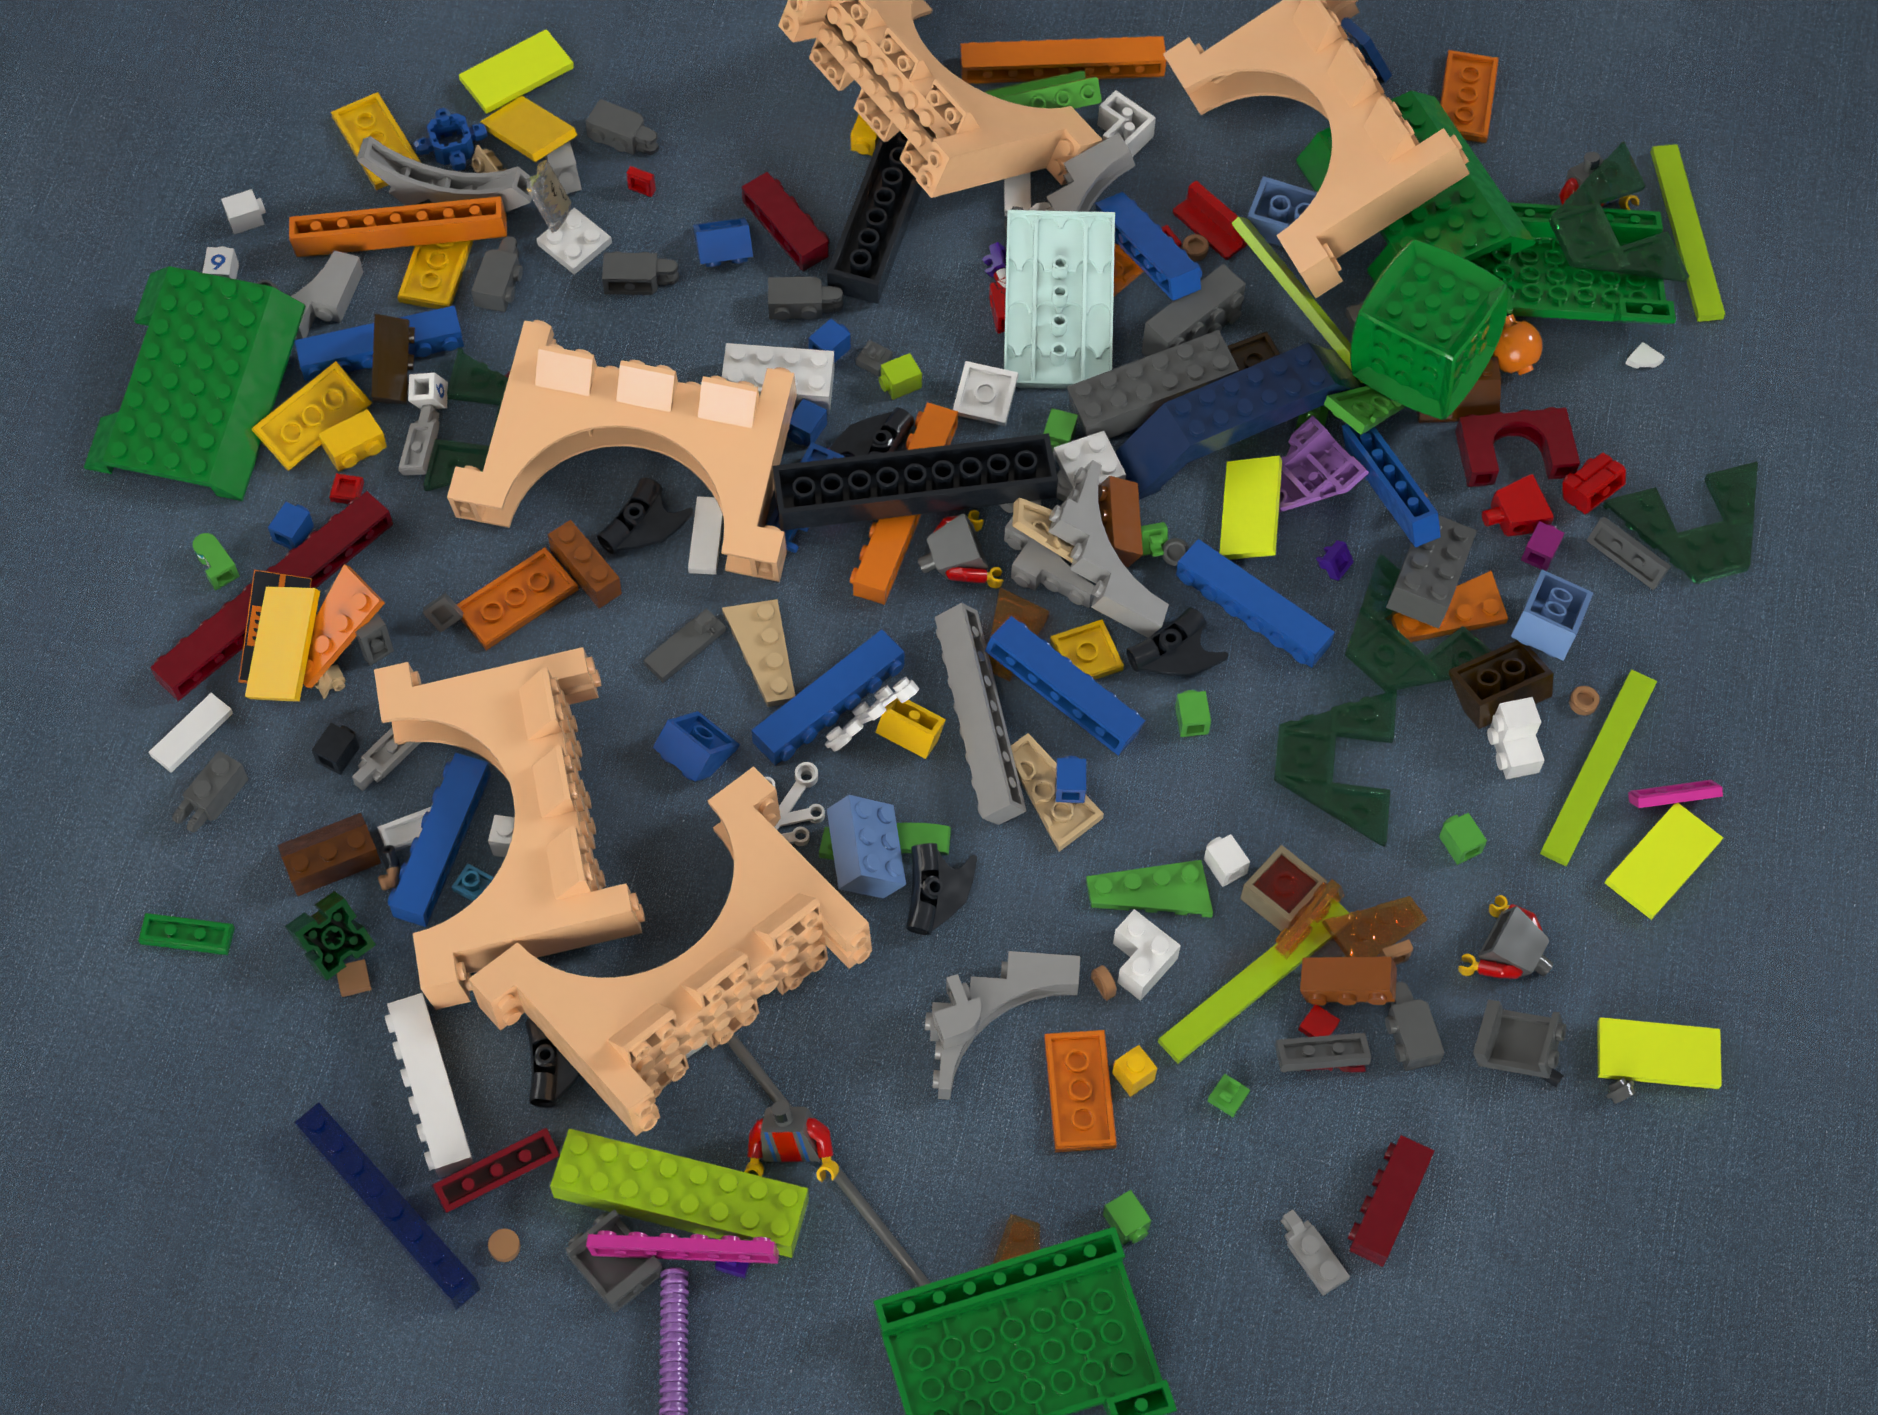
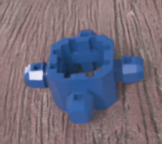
M446 108L437 109L435 113L436 118L432 119L427 125L429 138L423 137L414 142L416 153L418 155H425L433 151L438 163L442 165L451 164L455 171L464 170L466 168V160L470 159L474 154L472 141L476 140L477 142L487 137L485 125L474 124L468 128L465 116L458 113L450 114ZM457 132V135L462 134V143L455 141L449 143V146L446 147L444 143L439 144L438 140H441L440 136L442 135L449 137L453 136L452 133Z

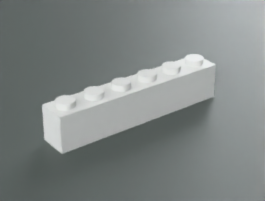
M419 993L388 1003L390 1014L385 1016L389 1032L396 1033L398 1041L392 1044L397 1060L403 1059L405 1069L400 1070L405 1087L411 1086L414 1096L408 1097L413 1115L419 1113L421 1124H417L416 1127L421 1143L425 1141L428 1143L430 1151L425 1152L424 1155L429 1171L435 1169L438 1177L443 1178L474 1162L423 993Z

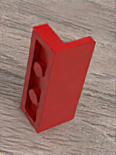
M1197 180L1190 184L1187 199L1173 208V214L1195 234L1205 237L1209 246L1225 260H1228L1248 245L1232 226V222L1238 216Z

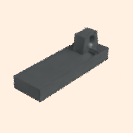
M1605 517L1599 520L1586 540L1652 590L1658 587L1671 565L1660 559L1656 554Z
M706 608L643 660L644 665L664 683L726 632V626Z
M1365 1033L1276 1040L1275 1043L1280 1070L1283 1073L1299 1072L1308 1069L1369 1065L1372 1058Z

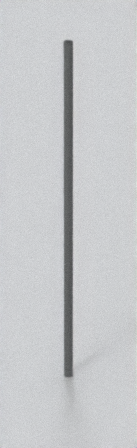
M734 1033L727 1044L773 1103L786 1101L789 1107H792ZM839 1167V1172L834 1179L915 1284L918 1287L930 1284L931 1282Z

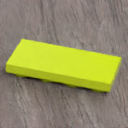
M545 29L459 74V79L484 112L488 114L521 95L574 68V64L548 30Z
M1280 455L1227 461L1219 553L1229 560L1276 555L1282 459Z
M1675 803L1606 879L1605 884L1652 920L1720 844L1723 837L1682 805Z
M1602 1017L1598 1019V1078L1618 1080L1624 1078L1628 1081L1720 1089L1722 1086L1720 1029Z

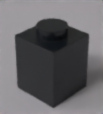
M330 723L312 748V753L316 763L341 775L360 747L353 730L344 725L339 727Z

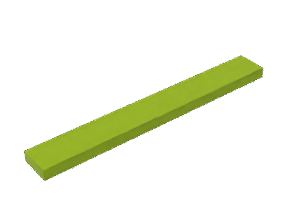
M1678 144L1652 146L1650 153L1697 322L1723 320L1725 316L1724 307Z
M1237 217L1232 222V226L1351 370V343L1250 220Z
M1631 669L1540 852L1541 855L1567 867L1657 683L1656 680Z
M1333 897L1158 1039V1043L1179 1064L1302 964V958L1313 955L1351 924L1354 917Z

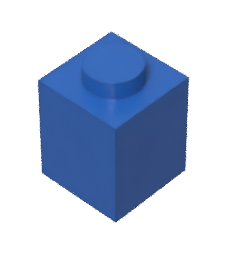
M830 319L809 337V349L834 351L835 363L851 349L850 332L844 325L837 324L833 319Z
M803 398L792 414L787 437L798 445L803 444L809 447L811 442L815 443L827 425V410Z
M288 502L284 503L268 526L273 542L290 550L300 546L314 528L310 512L301 505L297 504L294 506Z
M1076 756L1057 758L1055 802L1085 803L1086 759H1079Z

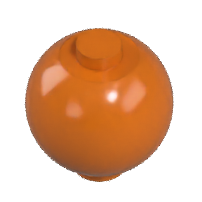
M1511 314L1506 317L1500 340L1492 357H1498L1500 370L1507 373L1517 371L1520 376L1534 370L1532 364L1538 362L1542 354V338L1533 325L1526 321H1516L1514 315Z

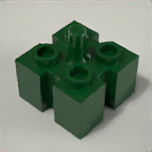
M335 891L315 904L318 910L315 914L309 916L304 912L285 926L296 944L307 952L304 955L313 969L326 981L347 967L343 960L351 955L358 959L376 946L364 926L354 920L357 916L346 899Z

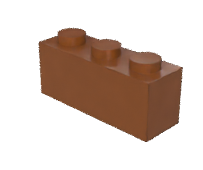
M1108 476L1098 485V504L1101 519L1109 542L1125 567H1129L1143 555L1138 483Z
M569 520L548 534L551 552L599 609L622 594L619 576L572 520Z
M1392 957L1302 958L1300 992L1305 1001L1312 1005L1321 1006L1327 1002H1339L1342 1005H1355L1356 1002L1384 1005L1386 1002H1395L1397 967Z

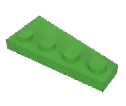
M1369 386L1328 395L1324 402V405L1332 411L1334 416L1342 419L1361 435L1406 407Z
M1202 860L1086 876L1091 908L1129 911L1131 908L1143 909L1145 912L1150 913L1167 911L1175 912V915L1187 916V913L1202 914V917L1212 918L1213 916Z

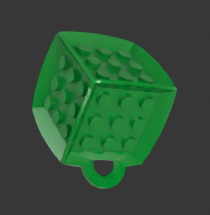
M1411 240L1382 272L1359 310L1350 348L1353 376L1379 393L1406 407L1441 420L1446 419L1474 387L1498 345L1507 315V284L1492 273L1459 255L1419 240Z

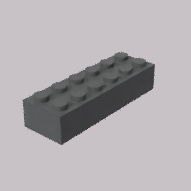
M1217 330L1067 386L1070 406L1074 414L1078 415L1077 421L1084 436L1105 431L1109 439L1141 427L1164 403L1237 373L1239 369L1220 331Z

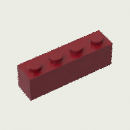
M765 172L741 186L742 201L803 272L829 257L828 245L830 242L824 231H819L815 227L810 215L804 214L801 211L796 199L793 196L789 197L778 179H773L768 172Z
M543 1128L431 1184L444 1213H447L559 1157L560 1154L548 1129Z
M1400 1135L1397 1144L1390 1142L1383 1158L1389 1161L1385 1171L1380 1168L1378 1169L1371 1184L1376 1187V1191L1373 1197L1366 1196L1359 1211L1365 1214L1361 1224L1354 1222L1347 1238L1353 1241L1349 1249L1350 1252L1379 1266H1384L1435 1150Z

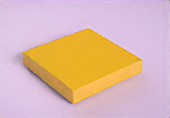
M1103 619L1050 637L1053 649L1062 656L1069 658L1076 667L1085 674L1092 676L1094 680L1124 670V664Z

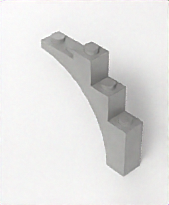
M1119 133L1063 163L1067 171L1063 176L1068 185L1047 196L1050 204L1047 211L1089 212L1100 194L1120 175L1135 166L1132 154Z
M371 136L363 139L357 157L358 162L391 186L389 193L405 206L415 205L428 199L433 203L501 196L505 211L508 212L531 203L537 182L518 166L498 172L464 173L425 165L387 148Z
M334 251L318 275L309 284L291 296L306 306L295 340L307 337L315 317L323 321L341 323L363 274L359 256Z
M1041 500L1030 501L1041 505ZM1014 503L999 505L1004 511L1013 513ZM1012 516L1005 526L1004 541L1011 548L1022 551L1012 564L1011 579L1019 586L1028 587L1034 591L1042 583L1048 590L1063 594L1074 604L1090 608L1095 597L1092 595L1095 585L1071 571L1070 566L1063 561L1061 556L1013 527Z
M1092 460L1085 468L1081 467L1074 477L1076 486L1068 495L1067 500L1060 506L1056 505L1049 516V520L1052 522L1048 532L1074 546L1070 555L1073 558L1070 570L1096 584L1092 591V595L1095 597L1091 608L1149 638L1162 627L1169 604L1152 594L1133 577L1120 561L1109 542L1098 504V482L1102 465Z
M1009 951L1008 962L1002 961L1001 978L971 976L970 987H968L971 1000L978 997L981 1000L979 1028L976 1034L967 1042L945 1050L942 1048L933 1024V1016L935 1011L951 1007L952 1004L933 1002L932 1012H926L925 1030L931 1031L930 1041H936L935 1060H941L940 1070H934L933 1088H938V1099L950 1100L954 1076L963 1055L974 1038L991 1021L1009 1009L1031 1000L1058 995H1077L1080 956Z

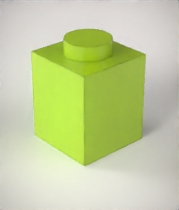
M910 353L881 364V376L878 378L882 390L884 392L888 391L893 400L922 388V372Z

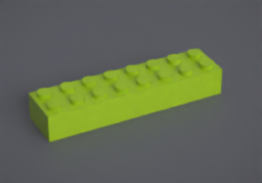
M570 1128L550 1185L553 1197L608 1212L616 1210L620 1215L715 1239H721L722 1236H736L740 1240L752 1241L754 1237H766L776 1243L779 1255L793 1258L809 1201L808 1188Z

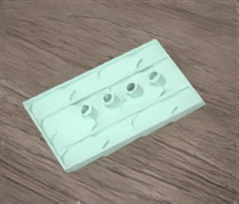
M1007 211L1004 370L1018 372L1016 387L1067 389V386L1112 370L1115 212Z

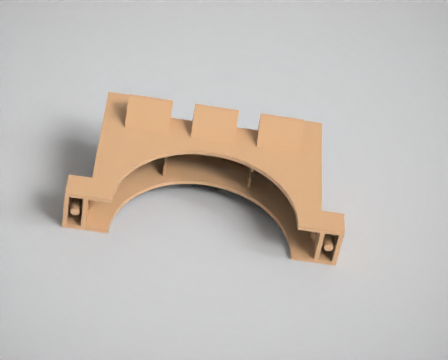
M924 0L787 1L778 25L793 43L816 38L809 59L838 91L845 89L854 80L861 86L862 89L854 109L883 142L889 141L899 131L904 134L908 141L899 160L915 176L918 184L931 198L1045 168L1061 185H1065L1067 182L1063 175L1067 171L1063 163L1103 141L1072 106L1036 108L1011 103L971 86L950 72L926 48L916 31L913 20L932 13V8Z
M1282 0L1206 51L1203 50L1199 43L1194 45L1190 37H1188L1163 54L1201 116L1218 106L1237 99L1265 95L1286 97L1305 103L1320 112L1329 121L1332 133V152L1323 184L1313 201L1299 218L1276 235L1315 299L1343 282L1338 273L1342 270L1336 260L1338 257L1469 175L1465 165L1469 160L1456 136L1452 135L1450 137L1443 128L1419 143L1408 121L1403 119L1402 113L1395 102H1392L1384 94L1385 92L1378 82L1376 74L1371 66L1366 64L1365 58L1358 47L1355 48L1353 43L1350 44L1348 41V37L1341 27V21L1343 18H1352L1359 13L1355 4L1359 0Z
M524 320L483 472L473 466H465L464 468L455 466L447 495L455 517L510 528L513 516L528 490L546 472L572 456L598 448L614 446L644 448L661 453L680 462L694 472L713 494L724 517V540L721 553L727 555L725 571L780 582L787 554L785 534L779 528L770 525L765 526L774 491L772 466L780 465L797 397L794 373L781 367L775 369L767 368L759 397L758 387L750 382L739 381L735 383L727 381L720 376H711V378L703 376L701 385L696 382L681 383L678 382L676 371L665 365L649 366L639 360H630L629 362L621 360L620 368L615 366H606L604 368L597 366L594 355L586 350L576 349L572 351L557 345L556 339H553L552 326L541 320H534L533 322Z
M583 647L427 684H421L418 671L413 672L408 662L374 670L381 721L383 723L392 722L395 744L434 742L469 750L490 762L505 776L510 783L514 798L515 818L512 840L502 866L492 882L478 898L457 915L429 929L413 933L421 990L435 1010L471 1002L469 991L473 989L469 981L470 973L480 971L517 942L526 951L538 958L642 933L640 922L645 921V916L636 892L631 893L627 884L602 889L606 887L604 874L599 869L598 861L596 858L594 859L592 852L595 849L593 835L596 834V827L593 817L590 818L588 810L592 808L589 793L585 791L583 780L579 778L578 771H581L579 758L582 757V750L579 740L576 741L575 732H578L575 716L571 713L570 705L599 698L597 687L602 685L598 669H595L593 657H587Z
M754 766L708 800V804L721 819V822L714 826L713 830L724 842L734 861V874L731 890L722 912L709 931L689 950L672 961L646 972L615 978H596L571 974L553 968L534 957L517 942L469 978L478 1006L500 1031L507 1025L510 1026L516 1023L521 1015L526 1013L635 1136L639 1135L642 1131L650 1130L657 1123L660 1114L658 1107L654 1104L656 1102L655 1098L660 1095L665 1086L672 1081H678L684 1076L689 1068L686 1054L691 1050L700 1048L706 1040L712 1050L719 1044L727 1043L742 1026L750 1025L759 1014L757 1004L759 997L763 994L771 993L775 988L782 995L788 990L796 989L806 976L811 972L819 971L828 960L826 946L849 969L856 963H863L872 952L869 922L774 828L781 819L777 791Z

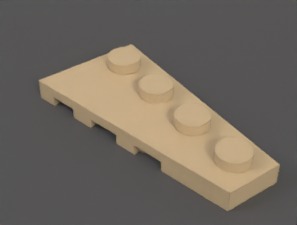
M1018 498L1013 505L1012 526L1072 563L1073 558L1070 555L1074 546L1048 532L1052 522L1049 520L1052 510Z
M778 599L723 607L722 613L726 621H728L732 634L741 648L743 657L753 673V678L767 707L786 704L795 697Z
M1029 733L1011 745L1018 778L1059 852L1103 819L1104 813L1087 795H1085V803L1055 802L1056 762Z

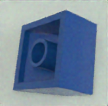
M745 217L693 225L700 264H705L706 267L720 266L721 261L732 260V263H743L748 261L747 257H753L749 224Z
M696 711L667 720L653 748L660 753L663 760L672 763L680 769L683 776L696 782L710 777L739 748L740 744L700 712Z

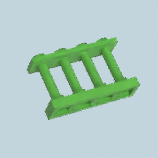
M1083 70L984 91L989 95L1011 103L1036 108L1072 106L1075 109L1098 104L1102 101L1098 78H1086L1085 71Z

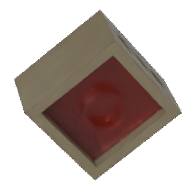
M1281 845L1244 884L1240 899L1283 934L1287 935L1323 896L1327 880Z

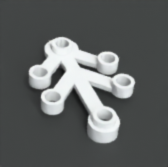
M904 677L893 686L894 693L888 685L884 686L874 695L877 701L871 707L865 701L852 711L855 717L842 729L840 726L835 727L826 735L828 740L825 746L827 748L831 747L834 752L838 751L852 739V736L864 727L862 724L879 718L886 711L885 706L896 698L901 703L910 699L919 691L918 686L913 680H908L907 677Z
M803 762L796 767V782L779 805L781 819L774 827L776 830L780 827L810 821L817 824L824 820L825 810L820 804H813L809 808L790 812L805 789L817 783L818 769L814 764ZM810 775L812 778L810 780H803L802 776ZM765 777L776 788L775 781L771 777ZM818 810L821 812V815L814 817L811 813ZM797 827L793 832L781 834L790 844L794 843L797 846H805L810 840L809 831L805 827ZM804 833L806 837L799 840L796 838V835Z

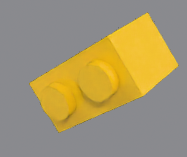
M368 409L319 433L323 449L338 472L355 466L357 462L369 456L377 455L382 449L387 447L384 434Z
M896 698L886 705V711L881 715L875 733L926 759L937 744L946 719L910 700L901 703Z

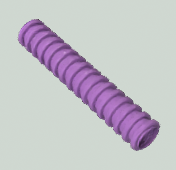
M667 1268L660 1273L661 1278L664 1280L660 1282V1286L663 1288L660 1291V1296L663 1298L660 1301V1306L663 1307L660 1311V1316L663 1317L660 1320V1326L663 1327L660 1330V1336L663 1337L660 1340V1345L663 1347L660 1349V1355L663 1356L660 1359V1365L663 1366L660 1369V1375L663 1378L659 1380V1383L663 1388L659 1389V1394L662 1396L659 1399V1404L662 1406L659 1409V1414L687 1415L688 1409L685 1408V1405L688 1404V1399L685 1398V1395L688 1394V1389L685 1386L688 1384V1379L685 1376L688 1374V1369L685 1366L688 1365V1359L685 1356L688 1355V1349L685 1346L688 1345V1339L685 1337L688 1335V1329L685 1327L688 1326V1320L685 1317L688 1316V1310L685 1308L688 1306V1300L685 1298L688 1297V1290L685 1288L689 1286V1283L685 1279L689 1277V1273L683 1268Z

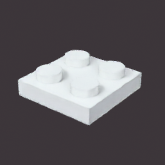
M573 208L537 238V245L574 275L612 244L611 236L576 208Z
M965 361L953 410L958 411V416L1006 426L1018 380V372Z
M1105 431L1054 447L1053 453L1056 454L1055 458L1071 491L1076 486L1074 477L1081 467L1085 468L1092 460L1102 465L1098 485L1108 476L1124 480L1126 478V473Z

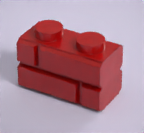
M1604 452L1594 459L1589 458L1576 473H1569L1564 478V501L1572 506H1576V509L1586 515L1626 484L1625 466L1616 460L1613 461Z

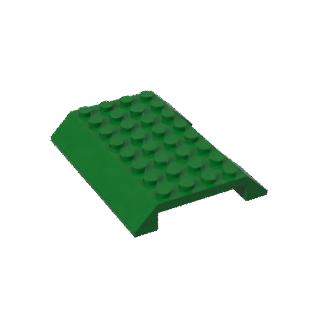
M1411 90L1391 99L1399 108L1403 119L1407 120L1419 143L1443 128L1450 137L1455 135L1469 160L1465 164L1469 175L1379 231L1388 245L1367 268V272L1373 282L1376 283L1382 272L1396 255L1414 239L1440 247L1469 261L1503 246L1513 255L1535 245L1533 237L1435 96ZM1330 127L1318 132L1296 159L1297 165L1317 193L1323 184L1331 160L1332 133Z
M1508 202L1535 240V245L1513 255L1503 246L1471 261L1507 284V315L1660 325L1675 324L1676 321L1674 302L1666 301L1658 246L1663 226L1661 212Z
M171 266L150 273L134 319L136 324L148 326L119 412L100 418L84 468L112 474L115 467L211 487L216 496L243 501L262 443L251 429L272 412L305 311V304L272 286Z
M1111 1227L874 1300L881 1337L905 1415H1070L1099 1405H1103L1107 1415H1167L1176 1412L1177 1408L1167 1379L1162 1380L1123 1264L1125 1254L1116 1228Z

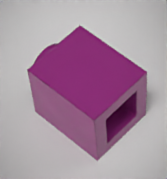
M1539 521L1525 548L1521 561L1547 571L1565 533L1553 525L1544 524Z

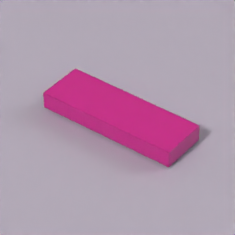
M1704 780L1633 790L1628 792L1631 804L1638 808L1723 797L1722 786L1716 782Z

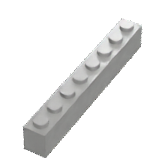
M960 603L935 617L937 625L936 634L941 642L942 660L946 665L949 676L948 685L952 690L955 701L953 706L960 722L959 732L966 748L965 757L970 765L973 777L971 782L977 794L979 814L982 816V819L1000 825L1026 812V806L989 655L985 652L986 643L977 610Z

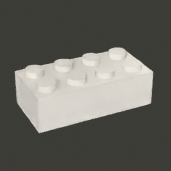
M726 343L722 377L727 381L735 383L739 381L750 382L758 387L760 397L767 368H785L795 375L797 397L793 412L804 398L826 409L827 414H830L835 370L834 351Z

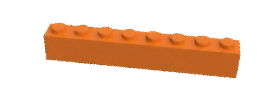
M1164 36L961 43V79L968 84L1030 82L1082 70L1085 71L1086 78L1164 77L1166 58L1163 55L1165 53Z
M501 196L289 217V240L296 257L332 254L334 251L346 253L507 237V214Z
M927 402L924 411L918 412L915 421V427L917 428L914 434H909L906 449L950 445L958 426V411ZM922 514L884 518L872 523L869 531L870 542L868 545H863L859 557L861 561L859 568L854 567L850 577L854 596L885 605Z

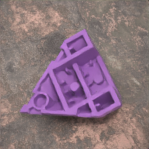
M1314 416L1310 417L1292 433L1289 440L1290 449L1286 457L1281 458L1282 472L1279 513L1338 494L1347 493L1369 474L1354 456L1351 457L1336 442L1327 429Z

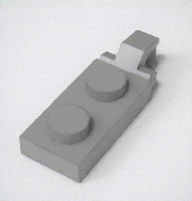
M423 405L419 420L410 424L398 468L403 476L428 473L440 425L438 421L439 412L432 405Z
M391 728L361 756L362 761L358 765L359 770L352 776L354 785L364 791L374 780L376 782L381 781L421 742L395 744L393 728Z
M1294 1210L1283 1215L1281 1222L1288 1231L1285 1234V1238L1288 1241L1287 1246L1323 1296L1349 1280V1274L1314 1225L1312 1226L1308 1220L1303 1223Z

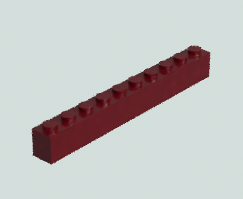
M366 491L361 496L355 497L349 506L339 514L333 515L327 524L318 531L312 532L306 541L297 548L291 549L284 559L275 566L269 567L266 572L312 578L311 588H317L342 568L344 564L348 563L393 526L390 512ZM252 583L248 584L242 593L232 601L226 602L214 616L204 620L198 629L188 637L182 638L166 655L158 657L150 667L156 681L178 702L243 649Z

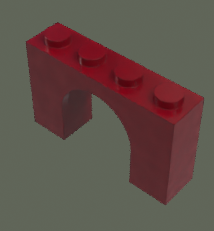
M1548 407L1544 410L1533 411L1524 409L1511 413L1495 412L1489 415L1478 416L1470 414L1459 418L1455 434L1468 487L1495 485L1499 466L1494 443L1507 436L1526 438L1538 447L1543 457L1548 480L1565 478L1569 473H1576L1580 460L1567 408Z

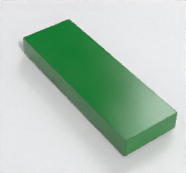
M145 913L138 941L143 945L228 955L235 927L230 923Z

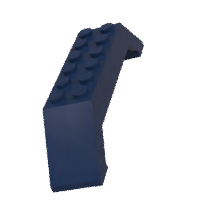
M1308 342L1164 403L1115 453L1126 473L1125 480L1138 483L1140 500L1161 491V487L1187 463L1324 405L1328 395L1368 385L1361 383L1358 378L1353 376L1352 371L1336 351Z

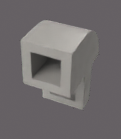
M570 141L544 157L546 165L547 163L550 164L566 194L582 190Z
M958 974L946 978V991L952 1006L935 1011L933 1016V1024L943 1050L970 1040L976 1034L981 1020L980 997L971 1000L968 985L966 982L961 983Z

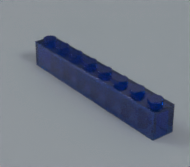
M319 1102L294 1122L303 1138L455 1310L480 1290L479 1284L471 1272Z

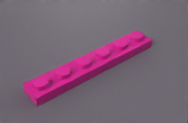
M599 1231L598 1234H588L586 1244L592 1256L651 1258L655 1256L657 1259L778 1264L779 1250L776 1243L766 1237H754L752 1241L740 1240L736 1236H722L721 1239H709L708 1236L694 1234L690 1238H678L675 1234L662 1233L659 1237H649L641 1232H630L628 1236L617 1235L612 1231Z

